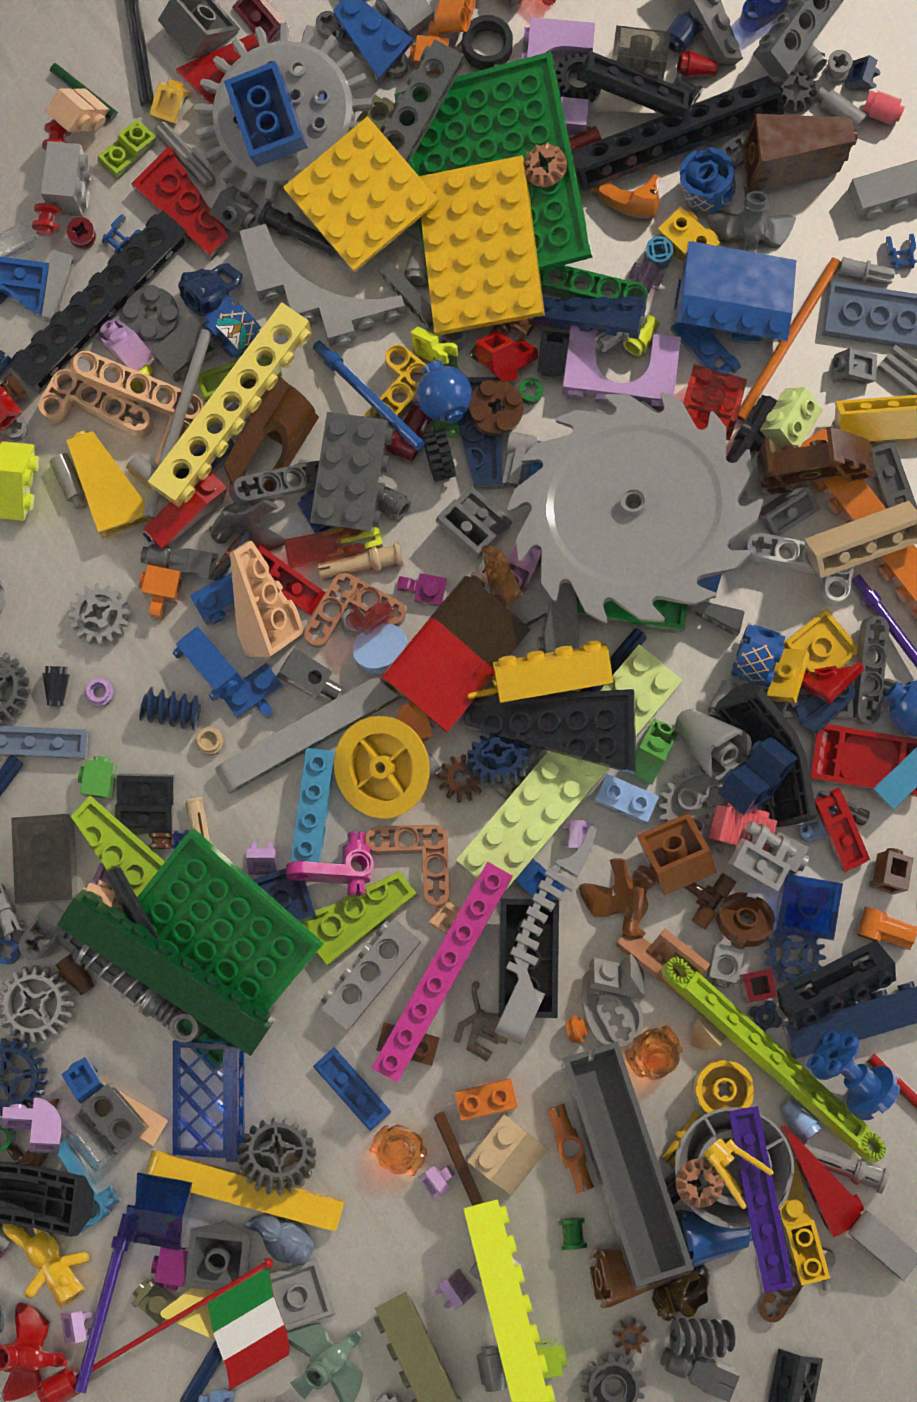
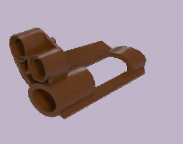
M278 376L275 386L270 391L266 390L261 396L260 406L248 417L224 464L230 485L236 479L246 476L245 468L266 435L282 445L281 456L272 470L288 467L319 418L315 413L314 407L306 397L280 376ZM248 379L243 383L242 387L246 389L253 388L256 381ZM266 479L262 485L263 488L268 492H273V482Z

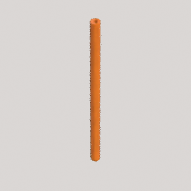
M832 257L790 325L788 341L779 343L735 415L739 420L744 421L750 414L841 264L839 259Z

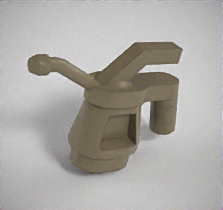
M474 981L471 994L476 1013L458 1023L453 1041L460 1043L464 1027L472 1023L466 1050L487 1062L493 1052L477 1043L478 1035L495 1044L503 1043L507 1045L508 1039L494 1032L501 1018L498 1017V1013H488L481 1010L477 996V989H479L480 985L478 981Z

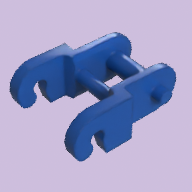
M123 214L111 224L112 229L107 234H104L102 239L103 244L109 243L115 248L114 254L120 253L127 246L128 240L134 234L141 232L138 229L130 237L123 236L117 230L121 225L120 222L126 220ZM115 235L123 240L120 244L112 239Z
M909 234V241L911 240L909 249L896 251V248H893L891 236L886 237V243H888L886 248L887 255L892 257L890 265L893 266L894 270H897L898 266L910 265L912 269L915 263H917V259H914V251L916 250L914 234ZM908 254L909 259L898 260L897 255Z

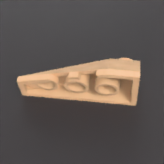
M247 541L230 552L237 633L246 657H269L302 635L304 628L295 604L292 600L286 599L281 591L283 587L280 582L274 581L268 572L269 566L254 543Z

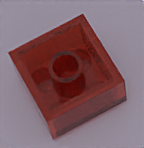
M694 364L683 404L696 428L700 430L706 429L709 423L710 412L714 411L726 426V440L730 441L738 418L747 379Z

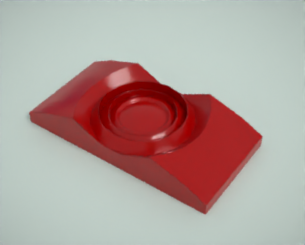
M827 724L815 736L810 778L840 786L872 790L917 747V739ZM917 787L908 796L917 797Z

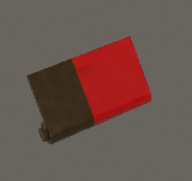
M475 575L471 577L464 576L380 677L381 682L389 690L398 696L406 697L446 733L475 699H469L467 695L482 690L495 675L493 662H499L498 659L501 657L510 656L531 630L484 588V582Z

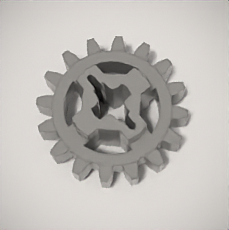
M96 583L95 590L93 591L88 586H85L86 594L76 593L78 602H70L69 604L75 610L68 613V617L75 620L70 626L73 630L79 629L77 636L80 639L87 635L86 641L89 644H92L94 639H97L98 644L103 645L105 638L113 643V635L115 633L119 636L123 635L120 630L121 626H129L124 617L130 616V611L123 609L128 605L126 599L119 600L122 595L120 591L117 590L112 594V587L110 585H107L102 590L99 583ZM97 597H105L112 600V602L104 603L99 601ZM88 603L86 611L82 613L83 607ZM99 609L103 612V618L100 620L96 618V611ZM117 615L115 623L111 626L113 617ZM87 627H98L101 632L90 631Z

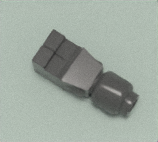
M151 544L149 547L143 546L140 561L145 563L146 566L152 565L188 574L199 573V578L212 580L211 574L216 567L218 554L191 548L171 550L169 546L161 550L156 544Z
M665 1347L659 1363L665 1366V1370L668 1373L683 1379L688 1376V1380L692 1385L697 1386L704 1393L730 1402L740 1377L738 1369L726 1366L715 1359H708L702 1356L695 1357L694 1360L693 1354L690 1357H686L683 1350L681 1355L676 1357L673 1355L672 1349Z

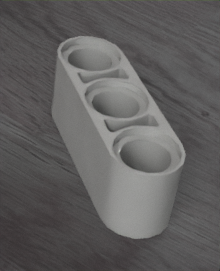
M867 1210L862 1213L848 1232L855 1241L903 1281L906 1280L917 1265V1253Z

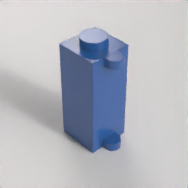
M198 626L176 643L178 647L174 649L172 654L176 658L185 655L213 688V691L209 694V698L212 701H216L219 698L223 700L227 696H232L239 690L240 685L244 683L236 670Z

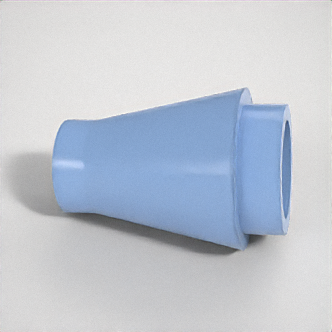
M793 1099L780 1109L798 1139L801 1138L805 1143L822 1129L818 1123L819 1119L798 1105Z

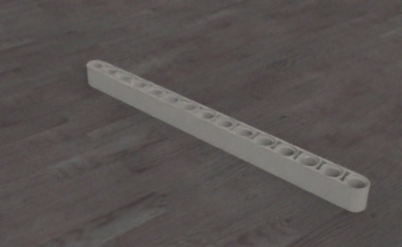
M539 584L503 605L523 623L530 626L546 617L551 597L543 586ZM383 673L379 674L218 765L215 770L228 794H231L306 752V748L318 746L350 728L356 722L373 715L404 696H398L389 690L380 680Z

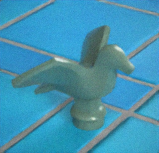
M320 1323L307 1324L287 1332L289 1344L308 1356L311 1362L302 1375L290 1382L295 1391L302 1398L306 1399L312 1389H321L323 1386L328 1385L330 1381L340 1402H354L361 1388L363 1372L356 1364L350 1362L347 1357L350 1351L360 1342L363 1335L362 1332L359 1330L350 1331L336 1344L331 1341L328 1332Z

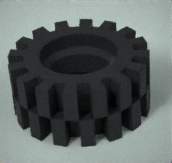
M574 52V57L568 54L565 57V61L563 59L559 61V66L556 67V75L561 97L589 99L593 102L596 99V95L599 96L601 93V89L589 84L584 87H574L568 80L572 72L580 71L588 53L584 52L583 57H581L579 52Z
M444 428L422 433L424 448L434 482L456 477L453 456Z

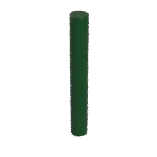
M54 63L50 67L49 71L71 89H87L108 107L109 111L106 116L110 120L117 116L118 111L60 65Z

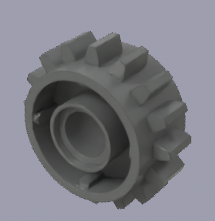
M608 1352L607 1359L604 1360L598 1355L596 1357L597 1364L588 1363L587 1365L590 1373L582 1374V1379L587 1382V1385L581 1386V1391L589 1393L584 1398L585 1402H636L638 1398L644 1399L645 1397L639 1391L640 1388L646 1386L645 1381L638 1380V1377L642 1374L641 1369L633 1370L634 1360L631 1359L627 1363L624 1362V1355L621 1353L617 1359L613 1358L611 1352ZM610 1379H617L621 1382V1388L617 1393L611 1394L605 1390V1385Z

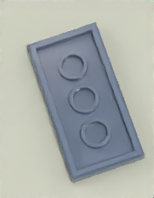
M830 280L822 335L893 347L897 345L900 348L917 350V294Z

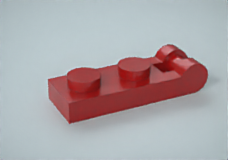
M836 788L830 791L829 796L815 799L817 814L820 817L841 870L848 872L869 861L870 857L842 791ZM835 805L838 812L831 815L829 808Z

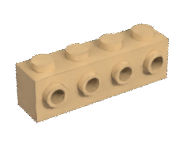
M906 501L805 538L808 562L818 576L824 578L917 544V510L910 501Z

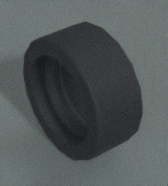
M494 15L476 17L471 20L468 31L463 32L462 52L466 61L474 68L484 70L494 67V64H505L512 54V31L509 25L499 17ZM483 30L494 31L503 39L502 50L492 56L478 54L472 47L473 36Z

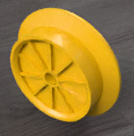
M373 716L356 722L341 737L334 757V773L341 793L355 809L375 818H392L408 812L420 801L429 782L430 764L422 740L411 727L392 717Z

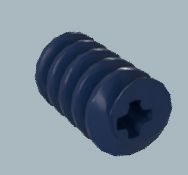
M150 687L147 693L144 694L141 703L139 721H142L147 714V720L150 723H153L158 716L160 725H164L169 718L171 727H175L180 720L182 729H187L191 723L192 730L196 731L200 719L201 704H199L198 696L196 695L191 702H188L186 693L182 695L180 700H177L176 691H172L169 698H166L164 689H161L159 694L155 696L154 688Z

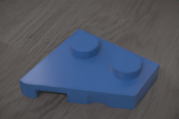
M0 256V291L39 317H42L49 263Z

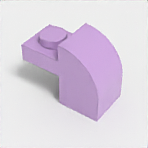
M34 1097L33 1109L21 1104L3 1107L2 1128L31 1130L29 1152L59 1154L61 1119L58 1111L51 1103Z

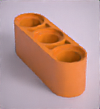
M439 0L435 15V24L439 34L467 32L476 0Z

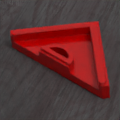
M856 662L853 666L837 668V666L814 669L815 672L804 673L801 688L830 704L864 671L863 664Z

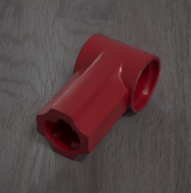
M412 405L403 422L422 439V433L426 432L432 419L423 413L419 405ZM396 430L392 445H387V452L410 464L419 451L409 444Z

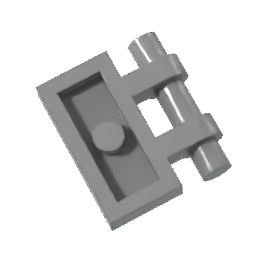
M749 821L745 830L752 834L753 839L750 842L741 838L728 864L768 888L779 891L791 867L782 860L785 854L790 857L795 856L797 847L790 844V840L784 836L778 837L771 833L770 828L762 823L758 825L753 821ZM765 842L773 846L771 854L762 849Z

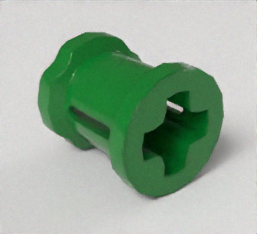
M583 1217L559 1219L564 1241L561 1245V1250L587 1248V1243L584 1242L582 1224L585 1222Z

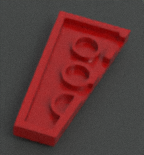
M170 146L131 183L132 187L159 212L164 210L187 231L189 239L210 258L229 240V235L221 223L209 214L211 208L189 178L182 164L175 157Z

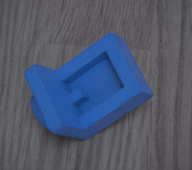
M532 859L515 879V882L533 898L534 894H538L540 891L537 887L541 880L545 881L546 879L544 876L546 869ZM554 881L552 882L551 885L553 887L564 892V887L560 886ZM548 894L545 896L546 899L557 900Z

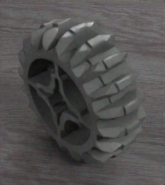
M6 652L0 658V668L9 671L6 675H0V726L3 725V716L11 722L14 720L11 714L12 711L18 714L22 713V710L17 706L19 703L27 705L28 700L23 698L22 695L31 693L29 688L23 687L31 682L29 677H22L27 672L26 668L23 666L18 667L20 661L16 658L10 661V655ZM11 682H13L14 686L12 695L10 699L6 701L4 693L6 689L11 686Z
M273 1117L271 1124H267L262 1119L259 1128L252 1125L250 1127V1134L245 1133L243 1135V1143H240L238 1146L239 1155L237 1163L242 1165L240 1167L241 1175H247V1184L256 1182V1191L265 1187L266 1193L269 1195L272 1189H276L278 1195L281 1196L283 1189L286 1188L292 1194L295 1190V1185L302 1188L305 1183L304 1179H309L312 1176L311 1169L315 1168L316 1160L314 1159L317 1153L316 1148L312 1147L314 1143L313 1138H306L308 1133L306 1128L298 1131L299 1125L297 1121L289 1126L287 1125L288 1120L286 1117L282 1120V1123H277V1120ZM271 1140L268 1146L260 1147V1150H256L259 1145ZM275 1148H276V1153H277V1155H278V1157H279V1159H280L279 1165H278L277 1158H276V1156H275V1154H274ZM294 1162H299L293 1169L283 1173L285 1167L293 1165Z

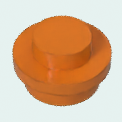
M574 1015L570 1020L565 1021L567 1035L571 1043L578 1042V1044H582L585 1041L584 1037L588 1036L587 1025L584 1019L580 1020L578 1015Z

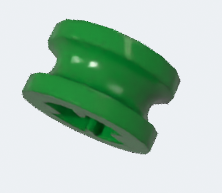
M526 378L520 383L518 390L522 394L523 404L534 405L540 401L543 386L539 380ZM526 386H530V389L532 386L536 388L534 397H531V394L529 396L524 394Z

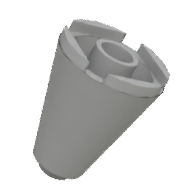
M687 709L677 716L675 723L676 731L704 772L711 778L715 777L717 780H722L730 769L736 770L741 765L740 761L744 755L749 756L748 752L751 749L752 742L750 736L745 731L695 709Z

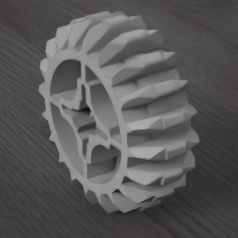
M33 965L32 973H30L28 967L24 966L21 968L22 977L14 971L11 973L14 980L13 983L6 979L3 981L4 986L8 990H0V996H4V1002L0 1001V1007H4V1011L0 1012V1018L7 1017V1020L1 1026L2 1028H8L12 1025L13 1027L9 1033L12 1037L21 1031L19 1040L22 1042L27 1040L29 1034L31 1043H37L39 1034L42 1041L46 1042L49 1040L48 1031L54 1037L59 1035V1031L55 1027L56 1025L64 1029L67 1027L66 1022L61 1020L63 1017L72 1018L73 1014L66 1012L65 1009L66 1006L74 1007L75 1005L72 1001H66V997L73 995V991L62 990L68 985V982L62 980L57 983L60 978L57 971L49 977L51 973L50 967L45 966L40 974L39 965ZM33 980H41L46 982L50 988L37 994L26 983ZM20 990L19 993L22 996L23 1002L15 1013L13 1007L14 998L17 991ZM56 995L57 1008L51 1019L47 1006L54 998L53 996ZM32 998L41 999V1004H38L40 1006L39 1011L37 1009H29V1004H33L30 1002ZM33 1014L38 1020L42 1021L44 1026L29 1028L23 1025L20 1020Z

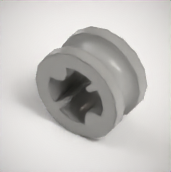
M19 416L14 421L22 427L21 430L17 429L18 433L13 434L8 428L3 431L11 441H21L28 434V424L22 416Z

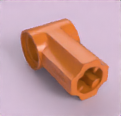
M864 907L856 935L868 940L883 941L906 950H911L917 936V926L888 917L889 914L883 911Z

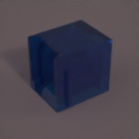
M137 1173L135 1205H127L125 1241L181 1250L190 1217L192 1182Z

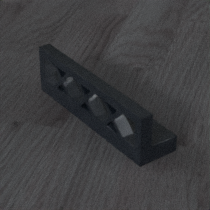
M590 51L577 75V80L664 115L674 113L683 117L688 109L690 91L593 51Z
M778 1348L768 1402H800L803 1394L805 1395L804 1402H815L823 1358L802 1355ZM807 1363H811L810 1373L805 1377Z

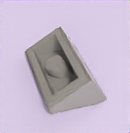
M801 483L795 485L792 492L783 493L763 506L759 518L770 534L780 536L820 510V507L810 487Z

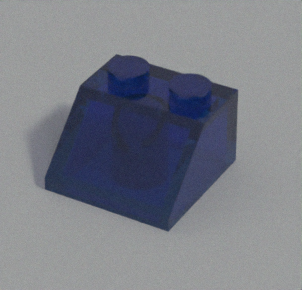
M787 874L779 889L776 931L834 941L843 883Z

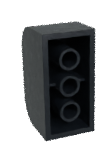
M500 899L498 1017L502 1016L518 981L517 975L505 968L509 961L515 964L510 952L513 947L516 948L518 942L515 939L518 933H522L523 929L520 926L523 920L528 918V915L525 913L529 906H533L534 902L531 901L532 899ZM548 899L555 903V906L551 912L543 907L539 909L548 918L544 924L537 920L534 921V925L543 930L539 937L530 933L528 938L540 944L536 951L527 948L526 953L539 959L535 966L529 964L527 971L533 988L545 993L534 1018L556 1019L558 1018L559 901Z

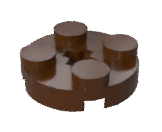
M502 380L483 381L472 392V399L468 408L473 425L477 430L489 436H501L503 433L514 430L519 425L523 415V397L521 392L508 382ZM499 402L504 410L503 412L498 411L496 414L491 413L492 408L488 405Z
M744 892L734 893L726 897L716 915V922L721 933L738 949L756 947L765 943L773 931V924L775 922L774 912L766 901L758 896L756 899L747 897L748 893ZM741 916L745 919L750 918L752 921L750 924L744 923L741 920Z

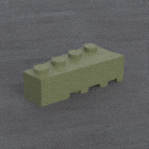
M405 1292L376 1307L375 1310L378 1316L374 1317V1321L380 1333L386 1332L390 1343L386 1345L393 1361L399 1360L403 1371L399 1372V1375L406 1389L411 1387L416 1398L412 1402H462L460 1396L456 1397L452 1390L453 1382L444 1366H441L439 1362L441 1360L439 1353L431 1338L427 1336L428 1331L411 1296Z

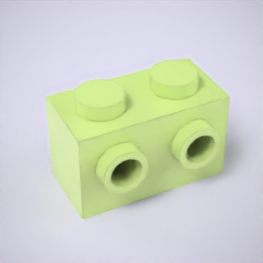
M806 387L785 388L772 411L767 415L760 431L766 438H770L781 451V448L787 445H798L801 447L823 409Z

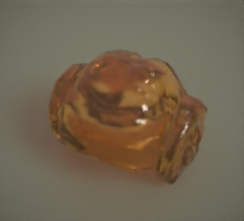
M664 1025L661 1028H649L633 1038L631 1047L625 1050V1056L631 1069H633L638 1077L643 1078L646 1076L650 1080H659L677 1068L680 1062L679 1054L683 1052V1049L675 1032L669 1026Z
M400 1124L383 1126L374 1136L373 1143L369 1149L372 1154L376 1155L379 1165L384 1169H388L394 1175L407 1174L415 1176L423 1166L427 1155V1148L423 1146V1139L420 1135Z

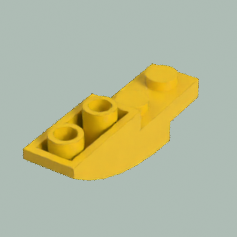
M794 1162V1174L790 1193L779 1209L786 1243L800 1284L803 1286L830 1279L815 1221L814 1219L812 1220L798 1166Z

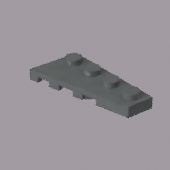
M689 0L692 6L689 11L693 19H696L703 25L704 30L701 33L717 62L737 64L741 61L743 57L739 49V43L734 36L730 19L725 12L722 1Z

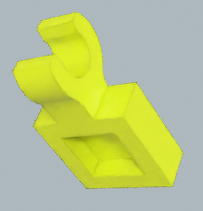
M416 327L411 331L413 353L429 362L439 360L443 364L449 363L448 354L455 357L458 356L456 344L451 342L439 343L437 335L420 327Z

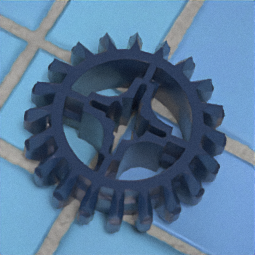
M1 1038L0 1056L2 1055L0 1077L9 1073L8 1069H11L10 1073L23 1074L12 1079L11 1085H9V1081L0 1080V1085L3 1087L5 1095H8V1101L0 1099V1116H2L3 1107H10L13 1104H21L29 1108L27 1102L33 1105L35 1094L44 1096L46 1093L43 1089L39 1088V1085L49 1084L48 1079H41V1074L48 1073L49 1068L39 1067V1064L46 1061L45 1057L35 1059L34 1057L38 1054L39 1049L34 1047L28 1052L30 1046L28 1041H24L19 1048V1038H13L10 1046L7 1038ZM11 1053L23 1057L30 1069H18L14 1059L11 1058ZM31 1078L27 1092L18 1099L17 1093H19L20 1082Z

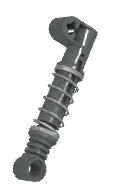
M49 902L41 909L19 941V950L25 958L37 960L49 957L60 944L72 954V959L78 965L85 964V970L90 968L98 974L97 979L102 977L110 984L109 989L116 988L122 993L121 998L126 996L135 1003L133 1008H136L140 1003L138 1012L145 1017L151 1016L156 1018V1021L159 1023L162 1022V1025L167 1027L175 1040L186 1043L203 1035L206 1028L204 1024L59 927L57 923L64 914V911L53 902ZM39 929L51 937V939L40 940L38 944L35 942V940L42 939L45 936ZM185 1019L189 1020L193 1025L191 1034L186 1033L183 1029Z

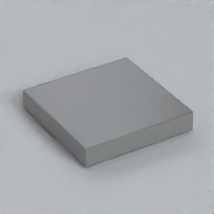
M318 1257L308 1260L304 1265L296 1264L270 1273L274 1297L287 1331L336 1315Z

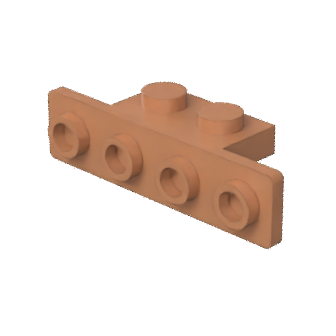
M666 928L652 944L642 936L631 937L623 933L616 942V947L626 955L632 954L641 967L697 1010L665 981L662 975V966L672 957H679V959H683V962H687L688 964L686 965L690 966L694 972L697 971L703 975L710 963ZM673 968V970H672V971H674L673 974L676 973V974H677L676 977H677V976H680V977H681V974L679 973V971H678L677 969Z

